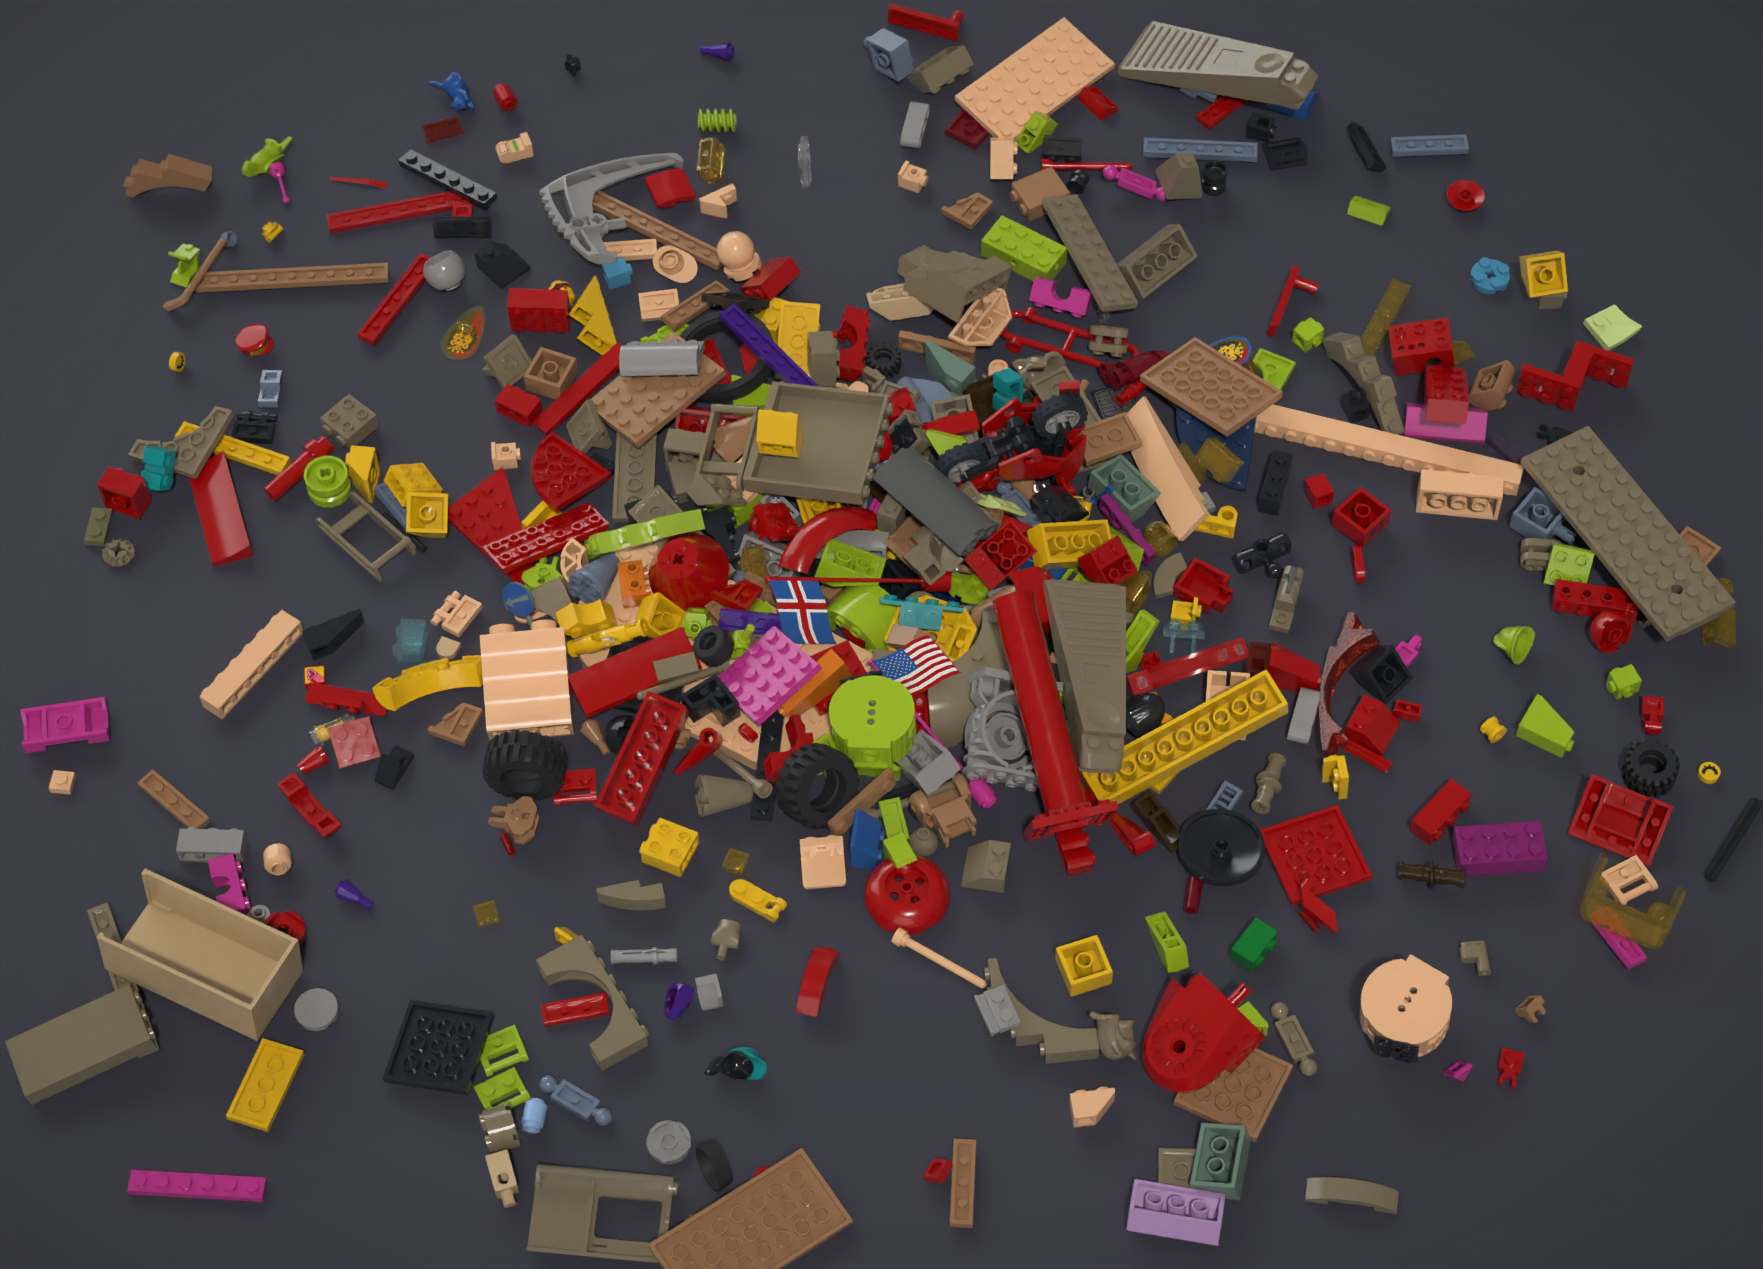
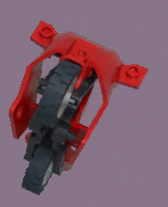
M1062 393L1060 396L1055 395L1049 400H1044L1041 404H1021L1018 398H1014L982 423L983 438L970 444L963 443L960 446H953L951 450H946L945 454H941L938 457L939 460H936L935 467L959 488L969 480L979 493L986 489H994L998 483L1007 480L1051 476L1053 484L1063 486L1074 496L1077 492L1071 481L1080 469L1087 445L1086 434L1075 436L1086 428L1084 421L1088 419V411L1084 401L1079 395H1074V393L1067 395ZM1014 408L1012 412L1005 414L1008 409ZM1023 410H1035L1033 412H1022Z

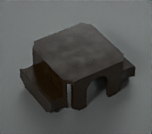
M993 375L969 384L963 390V395L970 394L973 411H976L982 431V423L997 412L993 409V394L997 391L993 387ZM1025 390L1026 399L1021 404H1034L1033 395L1029 390ZM1014 408L1008 409L1005 414L1012 412ZM1023 410L1022 412H1033L1035 410Z

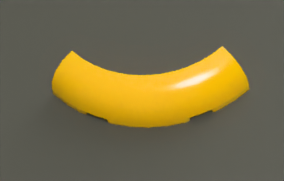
M481 655L462 656V660L450 662L448 658L413 666L403 670L401 676L394 679L388 677L372 687L374 695L383 707L396 711L403 705L431 693L462 687H481L483 684Z

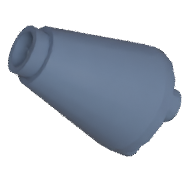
M608 553L574 571L569 577L570 588L568 591L570 595L579 598L586 604L599 599L604 600L618 571L617 563H620L619 558L615 554Z

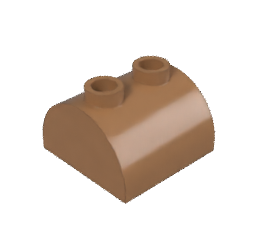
M1508 360L1479 370L1468 395L1469 402L1477 408L1496 410L1504 407L1507 402L1505 396L1513 388L1511 384L1515 374L1513 365Z

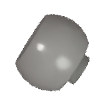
M447 250L427 260L423 271L426 281L434 289L450 291L461 284L460 281L465 277L466 268L459 254L452 250Z

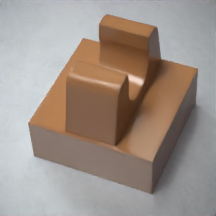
M1540 995L1528 996L1514 1011L1519 1017H1524L1528 1022L1536 1023L1538 1020L1534 1013L1535 1011L1538 1015L1546 1013L1542 1005L1545 1001Z

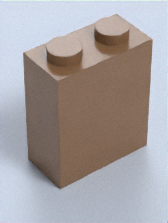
M1052 167L1011 183L1010 198L1014 203H1017L1020 213L1023 216L1025 215L1028 221L1047 214L1041 203L1043 197L1070 195V192Z

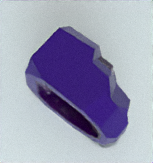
M671 984L664 1001L663 1012L666 1018L674 1020L682 1016L683 1012L689 1008V1004L693 1002L694 988L684 984Z

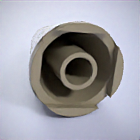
M705 774L696 776L695 787L699 788L698 794H695L697 812L701 815L700 817H706L749 804L753 799V786L746 781Z

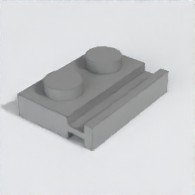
M1004 984L984 991L983 994L978 996L977 994L974 995V1001L990 1036L1021 1026V1021Z

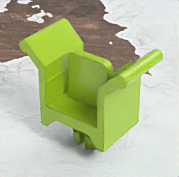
M182 244L174 253L168 252L169 256L180 259L178 268L173 272L170 283L187 288L191 278L201 267L198 260L200 249L195 248L191 244Z

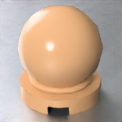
M735 231L721 237L716 251L719 261L724 265V272L728 279L734 278L735 281H743L752 277V272L757 268L761 269L762 261L759 254L755 252L753 241L747 234Z

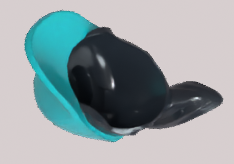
M736 1047L726 1053L725 1056L713 1059L704 1074L714 1076L721 1071L730 1079L758 1080L766 1074L767 1065L760 1059V1055L755 1049L751 1047Z

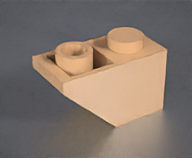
M1100 1087L1093 1091L1077 1090L1074 1093H1070L1069 1105L1073 1127L1096 1125L1113 1104L1115 1088Z

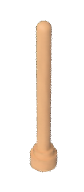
M898 928L891 941L898 947L907 946L980 988L986 987L987 983L985 980L911 939L908 931Z

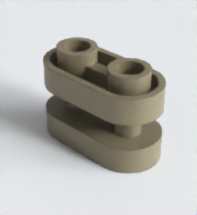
M1091 325L1090 334L1096 335L1095 341H1089V350H1092L1093 354L1103 355L1104 352H1111V356L1122 357L1123 353H1127V344H1122V338L1128 337L1129 329ZM1103 336L1114 337V342L1103 341Z
M1526 538L1522 540L1520 546L1522 553L1520 556L1521 567L1528 571H1546L1553 543H1562L1558 540Z

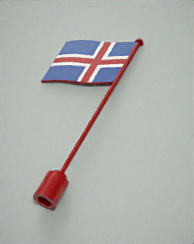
M945 571L946 573L931 585H928L921 577L919 579L765 576V581L770 583L777 603L782 633L795 644H837L830 629L826 601L819 582L919 583L924 591L949 592L952 584L950 571Z

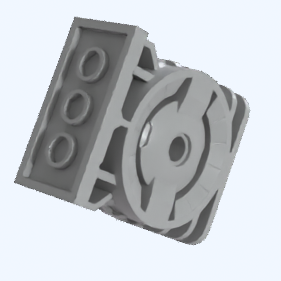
M985 666L968 676L967 684L971 685L970 699L977 708L969 716L965 727V749H967L968 754L963 757V761L967 763V766L962 769V774L966 775V778L970 780L982 778L986 780V783L997 784L1000 782L1005 783L1006 787L1016 788L1020 786L1025 787L1024 790L1035 792L1039 785L1032 758L1025 755L1014 764L1006 762L1020 757L1023 753L1030 754L1010 672ZM1056 682L1058 691L1061 692L1063 683ZM997 711L1009 712V713H1000V714H997V715L991 717V718H990L989 720H987V722H986L987 716H988L989 714L993 713V712H997ZM1004 733L1007 734L1008 741L1004 738Z

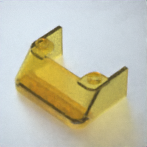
M1601 852L1586 885L1580 907L1581 916L1587 922L1647 948H1660L1669 933L1687 892L1683 887L1678 886L1670 905L1663 902H1655L1650 905L1646 914L1606 897L1609 891V883L1601 875L1607 864L1608 857Z

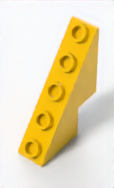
M594 276L569 315L584 325L577 339L603 356L617 342L600 290V284L597 277Z

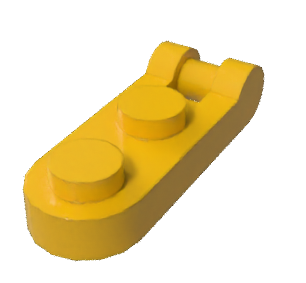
M734 880L729 886L730 897L734 901L771 922H776L780 911H784L787 907L786 901L782 898H776L746 880Z

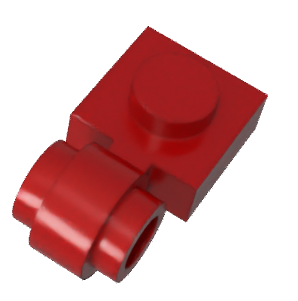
M1643 696L1641 699V718H1648V720L1644 719L1643 732H1647V735L1661 734L1662 721L1658 720H1663L1664 698Z

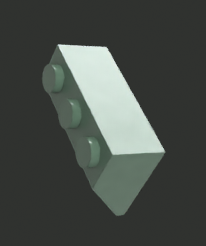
M1122 454L1090 472L1088 488L1092 492L1094 488L1096 490L1095 495L1098 496L1106 490V486L1112 485L1114 492L1109 495L1118 502L1121 511L1130 517L1131 523L1141 518L1161 494Z
M1201 1123L1190 1182L1191 1187L1198 1190L1225 1194V1199L1240 1200L1251 1142L1246 1126Z

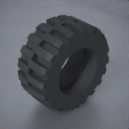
M529 730L505 731L500 735L497 734L488 742L482 776L490 788H493L498 794L502 793L505 797H513L515 800L526 796L537 799V801L543 800L544 797H552L563 786L567 761L566 752L556 740L553 741L551 737L543 736L539 732L532 733Z
M806 744L801 746L800 750L796 749L791 753L792 756L786 758L783 762V768L779 769L778 775L780 776L779 779H776L775 785L778 788L776 799L779 800L780 808L784 810L788 817L812 829H825L829 827L827 822L858 795L859 779L857 776L859 774L857 768L854 767V762L846 754L825 744ZM826 770V784L823 791L816 799L809 802V788L813 779L819 773Z

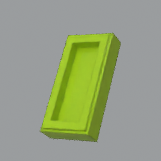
M900 798L879 801L878 806L884 830L886 831V838L902 832L906 840H908L909 834Z

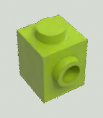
M1310 317L1306 321H1301L1293 329L1292 342L1306 353L1322 343L1324 328L1319 322Z
M1630 664L1622 668L1617 667L1609 672L1606 687L1616 700L1623 697L1628 698L1639 691L1642 679L1633 665Z

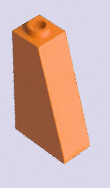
M832 649L817 661L822 669L777 709L784 718L786 716L790 718L793 714H803L823 698L835 692L841 686L840 680L852 676L845 662Z

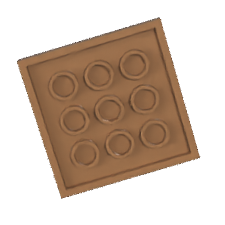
M1256 1048L1232 1074L1224 1069L1213 1082L1200 1090L1186 1094L1178 1093L1173 1105L1215 1124L1246 1126L1251 1141L1256 1142L1293 1069V1065Z

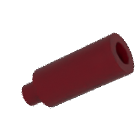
M1193 875L1188 878L1183 911L1192 915L1197 914L1199 911L1204 883Z

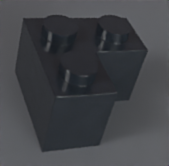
M716 674L681 694V703L690 711L689 717L693 722L712 712L724 727L741 716L738 706L740 703Z

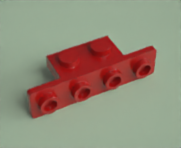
M313 682L309 683L305 699L309 704L325 706L326 709L333 711L343 709L345 712L355 715L359 712L386 717L388 710L378 702L374 693Z

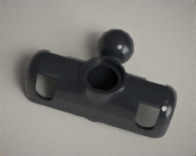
M1283 532L1268 539H1258L1254 542L1253 546L1244 549L1241 553L1234 554L1233 565L1240 574L1265 565L1267 567V575L1273 579L1278 578L1282 574V567L1272 561L1291 552V540ZM1287 543L1288 549L1281 552L1280 545ZM1251 559V567L1245 569L1244 562Z

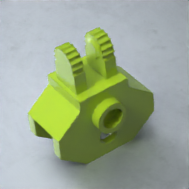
M546 556L540 559L535 567L524 571L521 578L525 583L524 586L531 590L559 576L564 581L563 576L558 572L559 557L554 556L552 564L548 565Z

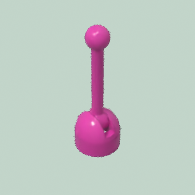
M275 162L269 166L270 174L278 179L283 194L282 201L287 204L290 202V198L286 194L282 177L285 175V167L283 163Z

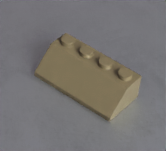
M1172 224L1161 229L1117 263V266L1132 292L1141 299H1144L1198 256L1181 225Z

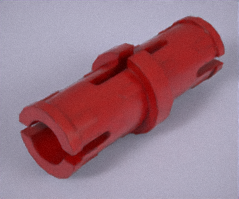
M1139 378L1133 384H1128L1124 391L1116 395L1115 401L1121 399L1117 404L1123 407L1132 398H1137L1140 392L1148 386L1142 383Z

